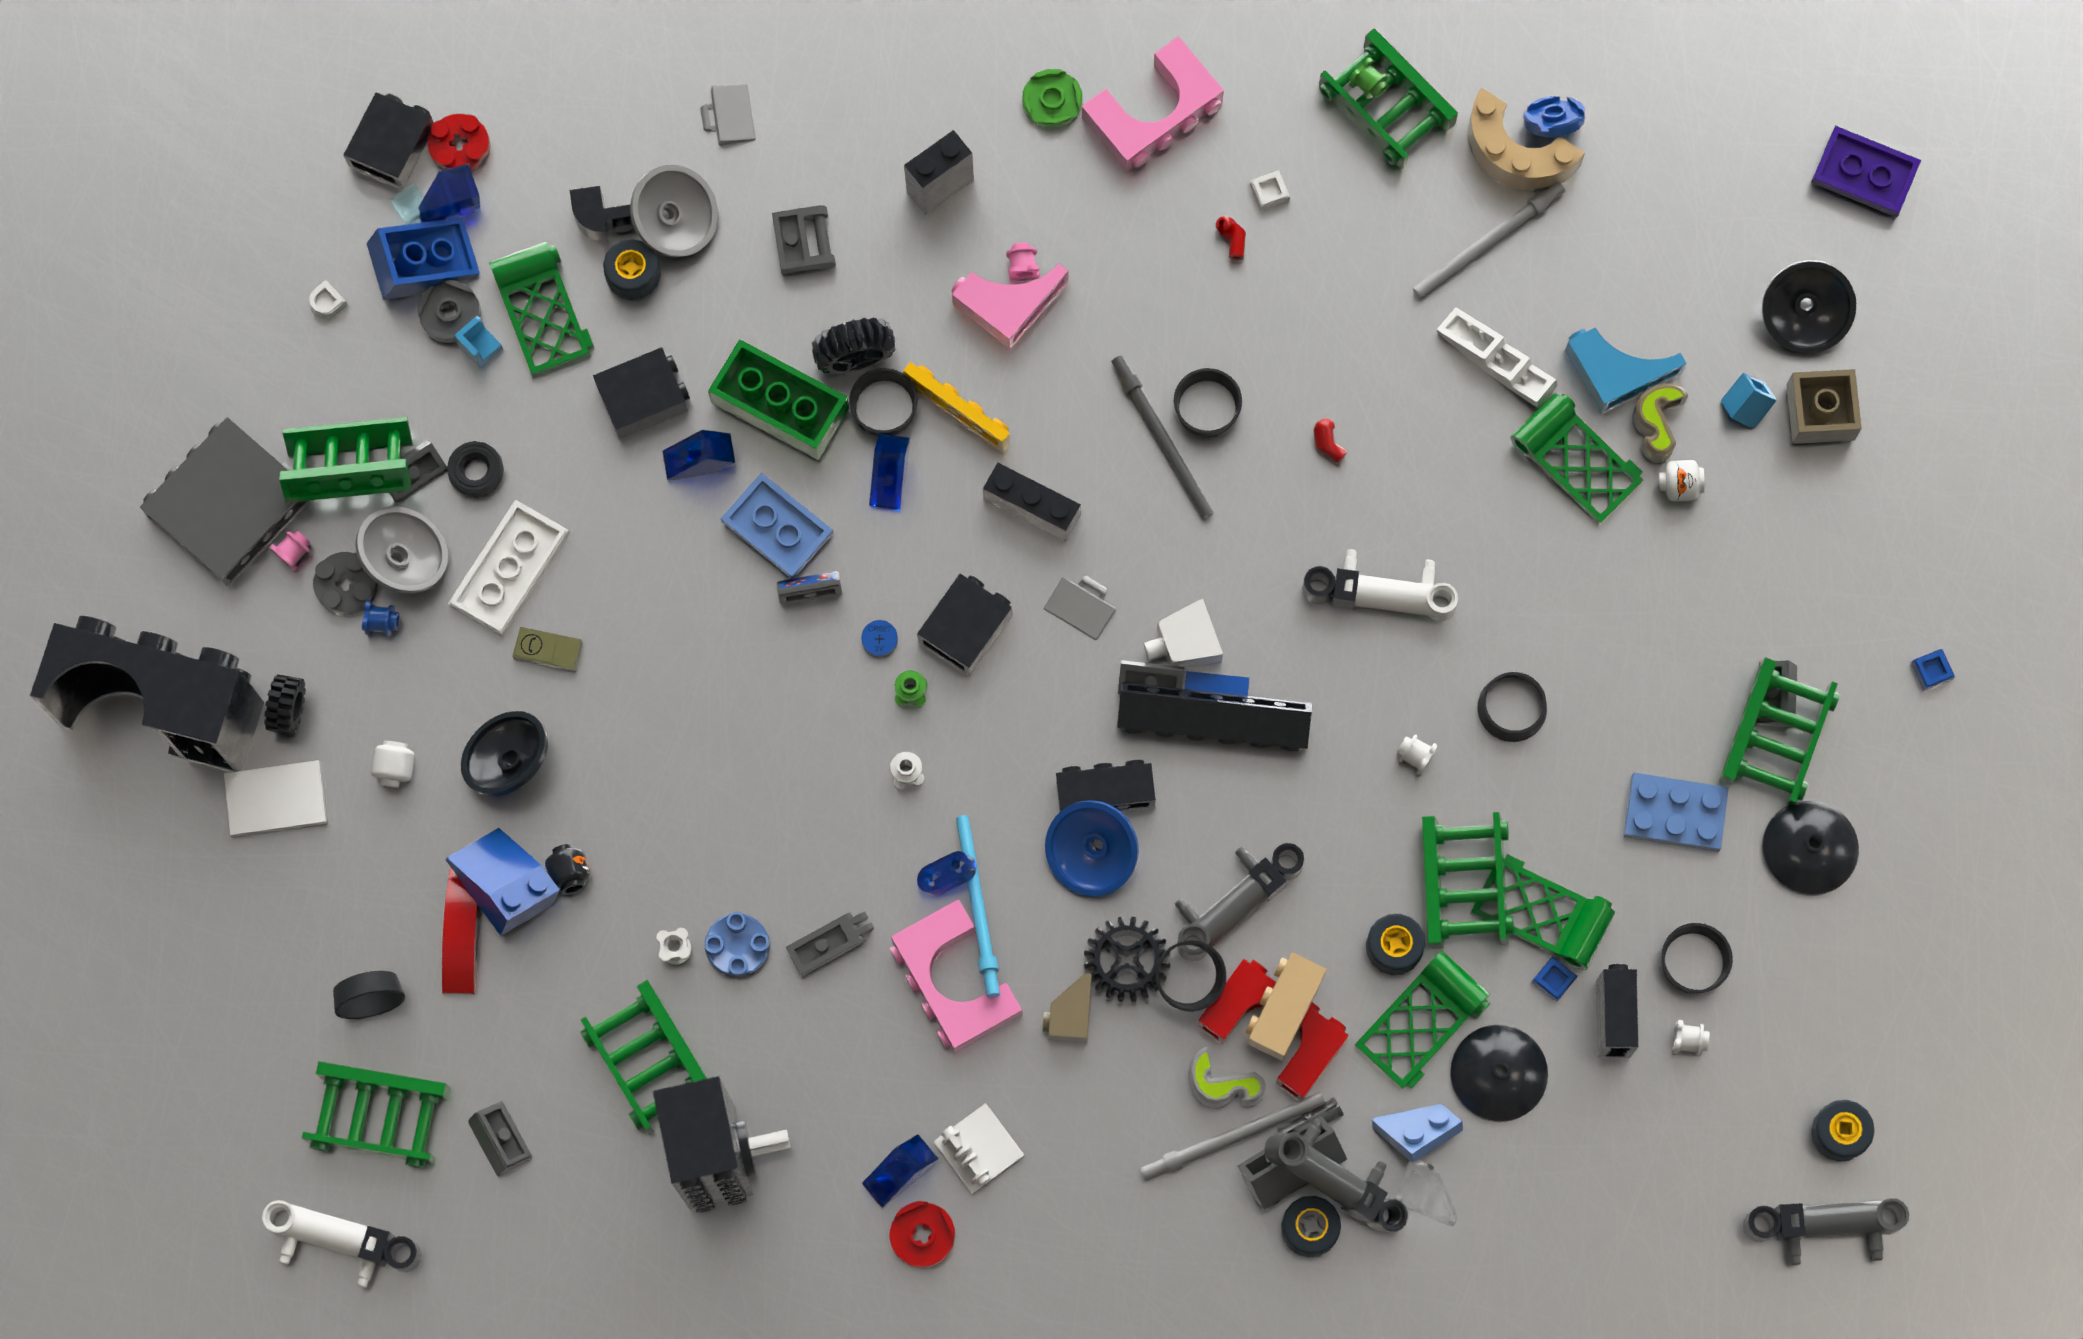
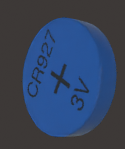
M872 621L863 629L861 635L862 645L873 656H886L897 646V631L887 621Z

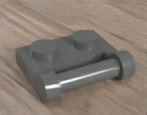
M817 205L772 213L781 274L818 268L830 269L836 266L835 256L831 254L826 224V218H828L826 206ZM806 220L814 221L819 255L810 256L804 223Z

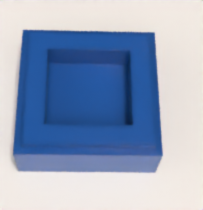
M1943 649L1916 658L1911 662L1924 691L1955 678Z
M1552 956L1532 980V983L1557 1003L1578 976Z

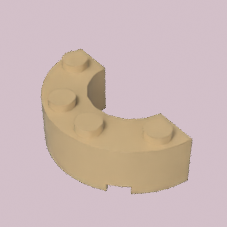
M1483 88L1480 89L1473 104L1469 120L1468 137L1476 162L1489 177L1512 189L1534 191L1539 188L1552 187L1557 182H1565L1581 167L1585 152L1560 136L1550 145L1542 148H1526L1516 144L1507 135L1503 126L1507 103Z

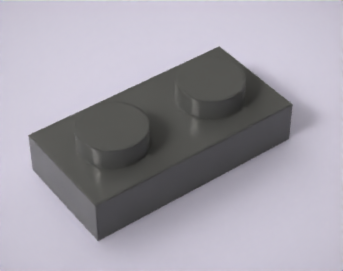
M1121 660L1118 694L1121 693L1122 682L1182 688L1184 667Z

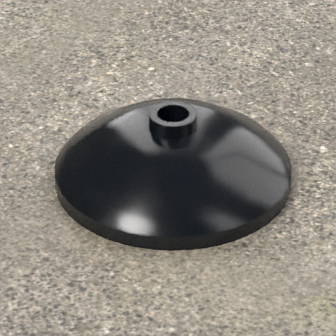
M1800 261L1785 267L1770 281L1762 300V317L1770 335L1784 348L1797 353H1818L1835 346L1849 332L1856 315V296L1849 280L1834 266L1821 261ZM1805 298L1811 299V305L1808 308L1801 307V301Z
M523 711L506 712L485 722L471 736L461 757V774L466 784L474 792L489 797L502 796L524 786L538 772L548 750V735L544 725L535 716Z
M1800 801L1794 805L1784 807L1770 820L1762 839V855L1769 873L1781 886L1800 895L1818 896L1836 890L1852 875L1858 861L1859 843L1852 824L1839 810L1818 801ZM1814 838L1818 840L1819 848H1812L1809 844V839Z
M1489 1025L1473 1031L1459 1044L1451 1061L1450 1079L1456 1097L1469 1112L1487 1121L1508 1122L1525 1116L1539 1103L1546 1090L1548 1067L1541 1048L1528 1034L1507 1025ZM1497 1065H1504L1507 1068V1073L1499 1075L1495 1069Z

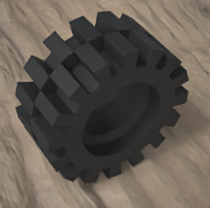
M277 674L271 682V690L267 694L268 701L265 704L267 708L264 712V717H266L264 720L265 729L267 731L294 735L304 710L302 707L305 703V681L302 678Z

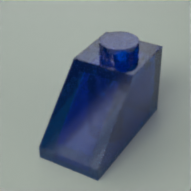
M700 430L662 450L667 480L713 474L735 463L731 433Z
M879 434L874 449L869 506L900 510L908 468L911 438Z

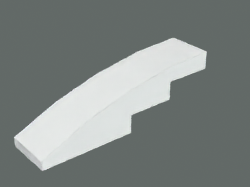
M1455 308L1437 328V333L1464 356L1537 408L1541 406L1558 386L1555 378L1532 365L1529 357L1506 344L1502 335L1458 308Z

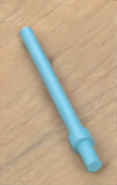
M962 815L956 818L980 953V958L978 959L979 972L984 976L987 997L995 998L1000 995L996 975L999 967L997 957L993 956L969 817Z

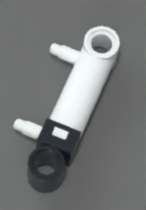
M1353 549L1347 550L1343 569L1337 568L1336 577L1328 568L1322 566L1313 567L1306 573L1302 587L1305 599L1315 605H1322L1333 597L1332 607L1354 610V606L1424 615L1436 621L1449 619L1454 614L1458 602V593L1453 586L1447 583H1437L1434 585L1435 562L1433 560L1425 561L1421 583L1359 575V571H1356L1357 552ZM1315 580H1321L1326 584L1327 588L1323 591H1316L1310 584ZM1439 596L1445 597L1449 602V606L1444 608L1438 607L1434 604L1433 599Z
M282 1200L271 1202L263 1211L262 1220L265 1227L274 1234L285 1237L279 1263L284 1265L289 1264L297 1242L301 1241L361 1259L363 1262L359 1271L357 1286L366 1288L369 1280H371L375 1265L385 1267L387 1262L399 1272H410L418 1267L421 1261L422 1254L419 1246L406 1236L395 1237L389 1231L372 1226L367 1227L289 1204ZM283 1210L288 1211L289 1220L284 1226H276L274 1222L276 1214ZM402 1246H408L411 1251L410 1257L405 1262H397L395 1259L396 1251Z

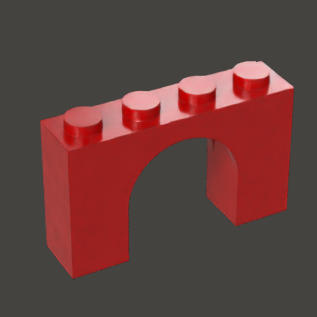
M1243 959L1227 980L1221 996L1198 1019L1197 1026L1223 1045L1246 1014L1256 1008L1265 1007L1259 1003L1267 987L1269 986L1274 989L1277 982L1266 975L1268 971L1255 960L1249 963ZM1313 1002L1299 1027L1300 1046L1276 1080L1277 1085L1299 1101L1305 1099L1349 1037V1034L1345 1032L1347 1028L1340 1021L1333 1017L1329 1020L1318 1013L1320 1008Z

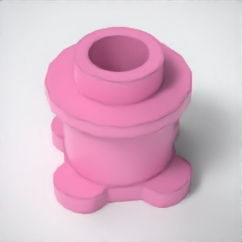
M1025 242L1012 245V249L1006 252V257L1010 259L1011 268L1008 269L1009 279L1017 281L1039 277V266L1035 264L1034 257L1037 254V249Z
M297 530L294 534L287 531L286 538L277 547L273 544L269 547L293 571L298 569L295 564L305 553L310 554L311 552L307 547L311 542Z

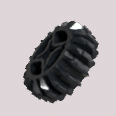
M874 317L870 319L862 318L860 320L853 319L852 321L832 326L829 330H823L812 342V355L818 370L832 375L839 373L845 375L846 373L875 367L876 364L883 363L887 358H890L896 350L895 336L890 328V324L883 319Z
M1118 917V927L1114 928L1112 922L1108 920L1105 922L1107 933L1101 928L1095 929V934L1100 940L1088 939V945L1095 950H1084V957L1092 959V961L1084 963V969L1088 971L1095 970L1090 973L1092 974L1091 982L1100 980L1095 986L1096 992L1102 991L1105 987L1108 988L1105 995L1106 999L1110 1000L1115 992L1119 993L1118 1003L1122 1004L1124 1002V995H1130V1001L1133 1004L1136 1003V993L1140 992L1144 1000L1149 998L1147 987L1155 993L1159 991L1157 983L1154 981L1156 980L1155 971L1159 958L1166 951V949H1159L1164 947L1167 941L1165 938L1154 940L1159 934L1158 928L1152 929L1149 933L1146 932L1149 924L1148 921L1144 920L1139 928L1136 927V917H1131L1130 925H1124L1123 917ZM1131 936L1140 939V941L1125 946L1118 941L1115 942L1113 939ZM1105 946L1110 950V954L1115 959V962L1106 974L1100 963V956ZM1147 947L1150 948L1154 958V965L1149 974L1144 970V966L1139 961L1140 956ZM1170 952L1167 954V956H1166L1164 959L1170 957ZM1135 953L1132 962L1135 966L1125 963L1119 967L1122 958L1119 954L1129 957ZM1163 961L1160 970H1169L1170 963ZM1159 971V981L1165 982L1167 976ZM1124 974H1129L1136 979L1139 978L1141 981L1133 984H1121L1113 980L1115 978L1118 979Z

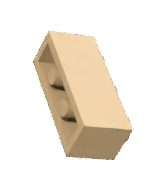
M1291 952L1288 960L1282 958L1274 973L1275 976L1279 977L1274 989L1268 986L1259 1003L1265 1006L1260 1017L1253 1015L1245 1033L1250 1035L1247 1044L1283 1061L1325 977L1327 969Z

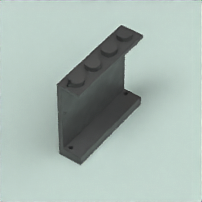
M227 417L223 422L216 423L210 429L208 437L201 444H197L190 449L186 456L187 459L179 467L172 468L165 476V481L157 490H151L144 497V502L140 506L149 519L152 518L200 560L226 587L238 577L310 502L285 503L279 478L280 471L289 470Z

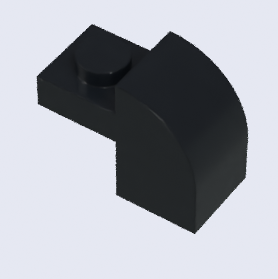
M600 186L569 190L572 211L577 226L589 239L607 243L609 242L608 231L626 232L634 227L631 219L630 205L605 208Z

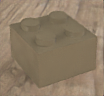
M1855 369L1793 372L1786 384L1792 443L1855 441L1862 429Z

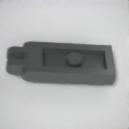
M851 912L846 913L786 946V950L801 977L863 944L866 941L864 935L875 929L872 923L859 928L858 924L868 919L866 912H862L854 917Z

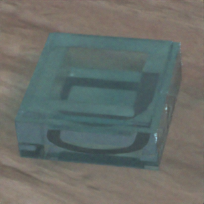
M415 183L389 199L406 225L412 224L433 210Z

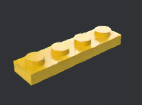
M910 362L903 370V374L912 381L916 391L1001 452L1010 444L1009 428L997 418L992 420L983 414L984 410L977 403L971 400L966 402L959 397V392L948 383L941 384L934 379V374L923 365L917 367Z

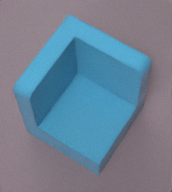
M478 316L474 317L454 335L459 348L479 368L483 367L503 349L497 339L485 328Z
M1745 373L1741 374L1721 399L1731 419L1751 428H1755L1777 401L1765 382Z

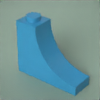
M1596 327L1587 332L1585 329H1581L1572 334L1565 348V353L1601 414L1644 393L1653 386L1660 385L1682 374L1687 364L1681 353L1662 359H1642L1625 354L1610 345L1600 335Z

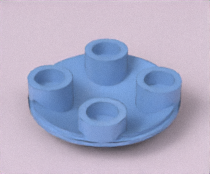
M732 912L718 919L710 927L705 939V952L709 962L719 972L734 977L745 976L755 972L765 962L769 952V937L765 928L758 920L741 912Z

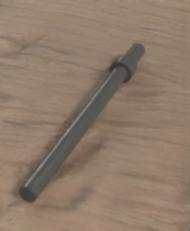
M1117 356L1111 362L1122 379L1121 386L1127 395L1132 396L1202 518L1210 517L1214 514L1212 508L1142 391L1143 384L1137 374H1132L1123 356Z

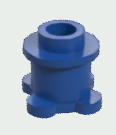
M367 600L362 620V631H365L366 635H371L372 631L384 632L386 636H390L393 630L397 631L400 613L395 612L394 605H389L388 608L373 605L372 601Z

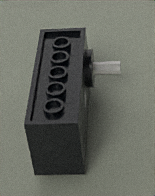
M719 1076L653 1091L671 1184L690 1210L695 1209L696 1213L714 1210V1204L726 1201L728 1206L747 1202V1197L753 1196L750 1176L757 1175L754 1157L791 1149L787 1129L749 1138L745 1120L738 1122L735 1106Z

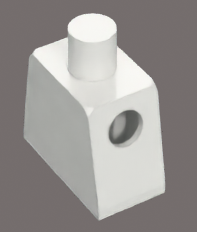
M1203 599L1160 620L1157 624L1160 638L1144 643L1149 661L1167 656L1170 666L1191 668L1220 663L1223 658L1222 649Z

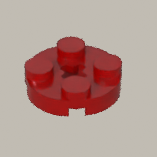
M452 114L432 124L428 137V150L433 162L438 167L440 166L446 170L447 173L466 175L476 171L481 166V162L485 157H488L490 139L486 128L479 122L476 116L472 114ZM455 139L467 140V143L463 144L462 150L457 151L455 146H451Z
M916 1201L907 1204L897 1212L891 1224L889 1238L892 1249L900 1260L907 1263L910 1267L929 1268L941 1263L953 1249L955 1228L951 1217L943 1208L925 1201ZM918 1226H922L924 1230L930 1228L932 1234L928 1236V1242L922 1243L921 1240L915 1241L913 1239V1236L917 1234L916 1228Z

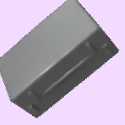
M748 85L712 86L710 90L712 103L705 104L700 108L704 131H716L718 145L755 140ZM710 109L714 111L716 126H710L708 114Z
M1087 576L1077 585L1062 577L1044 606V610L1094 640L1099 638L1115 613L1116 608L1104 601L1108 589ZM1085 583L1100 591V596L1096 597L1083 589Z

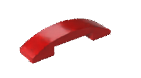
M451 867L448 875L443 922L442 993L475 995L477 972L475 957L479 906Z

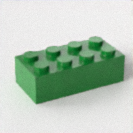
M740 339L708 390L712 404L817 460L822 456L850 409L846 395Z

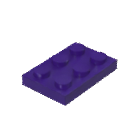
M1835 125L1811 183L1898 217L1921 160Z

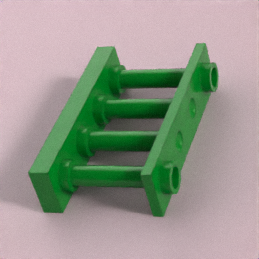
M1374 28L1365 35L1363 46L1365 53L1335 78L1324 70L1320 74L1319 89L1327 100H1333L1383 150L1382 154L1390 164H1396L1403 170L1407 166L1409 157L1405 151L1434 126H1441L1446 132L1456 124L1458 112ZM1368 58H1371L1374 61L1373 63L1378 62L1385 69V74L1388 76L1386 81L1388 87L1393 83H1399L1406 90V96L1376 121L1364 110L1375 99L1374 97L1366 99L1365 93H1362L1354 100L1343 89L1351 81L1349 79L1351 74ZM1414 104L1420 105L1427 112V117L1396 142L1385 129Z
M408 417L283 429L282 431L288 456H294L293 470L280 471L279 480L285 503L411 490V478L406 459H400V445L413 444ZM388 447L387 461L369 462V448ZM356 450V464L337 466L338 451ZM325 453L324 467L306 469V456L308 454Z
M1765 657L1760 663L1719 780L1732 784L1736 777L1741 779L1744 776L1788 792L1789 796L1786 805H1794L1797 799L1802 801L1805 796L1808 783L1804 781L1827 713L1829 710L1834 712L1840 694L1835 692L1838 683L1832 681L1827 686L1826 692L1780 676L1779 672L1774 670L1777 661ZM1775 687L1820 703L1821 706L1816 720L1812 721L1768 705L1769 701L1764 700L1767 689L1773 690ZM1766 717L1810 733L1805 751L1758 735V731L1753 729L1756 719ZM1754 746L1800 763L1794 781L1747 764L1748 761L1743 759L1746 747L1752 749Z
M1493 812V825L1444 828L1443 825H1438L1435 816L1422 817L1428 944L1431 949L1444 948V939H1449L1451 935L1499 933L1502 945H1509L1508 935H1514L1513 916H1507L1503 840H1509L1508 821H1502L1500 812ZM1494 838L1495 856L1446 860L1445 856L1440 857L1439 844H1445V841ZM1496 869L1497 888L1447 891V888H1441V876H1446V872ZM1498 901L1499 920L1449 923L1448 920H1443L1442 907H1448V904Z
M647 979L637 985L641 995L636 997L637 1001L594 1027L591 1026L586 1017L582 1018L580 1021L585 1028L580 1033L589 1048L593 1045L597 1047L632 1106L633 1111L628 1114L636 1128L640 1130L644 1127L646 1132L651 1134L654 1130L648 1120L657 1116L655 1102L641 1109L632 1093L676 1066L678 1069L684 1066L690 1077L685 1079L686 1083L707 1078ZM650 1011L657 1020L656 1023L652 1024V1029L614 1052L607 1053L599 1039L600 1037L642 1012L645 1014ZM659 1039L661 1041L669 1040L673 1047V1050L668 1052L669 1056L626 1082L616 1068L617 1064Z
M318 1061L316 1075L324 1079L323 1084L326 1085L316 1134L302 1133V1139L310 1143L309 1148L329 1152V1147L399 1158L406 1160L405 1165L417 1168H424L425 1163L435 1164L436 1158L430 1153H424L434 1104H438L439 1099L448 1101L451 1088L446 1083ZM343 1083L356 1085L355 1090L358 1091L348 1139L329 1136L339 1088H343ZM375 1088L387 1090V1095L390 1096L379 1145L360 1142L370 1095L375 1092ZM407 1094L419 1096V1101H421L411 1150L392 1147L402 1100L406 1099Z

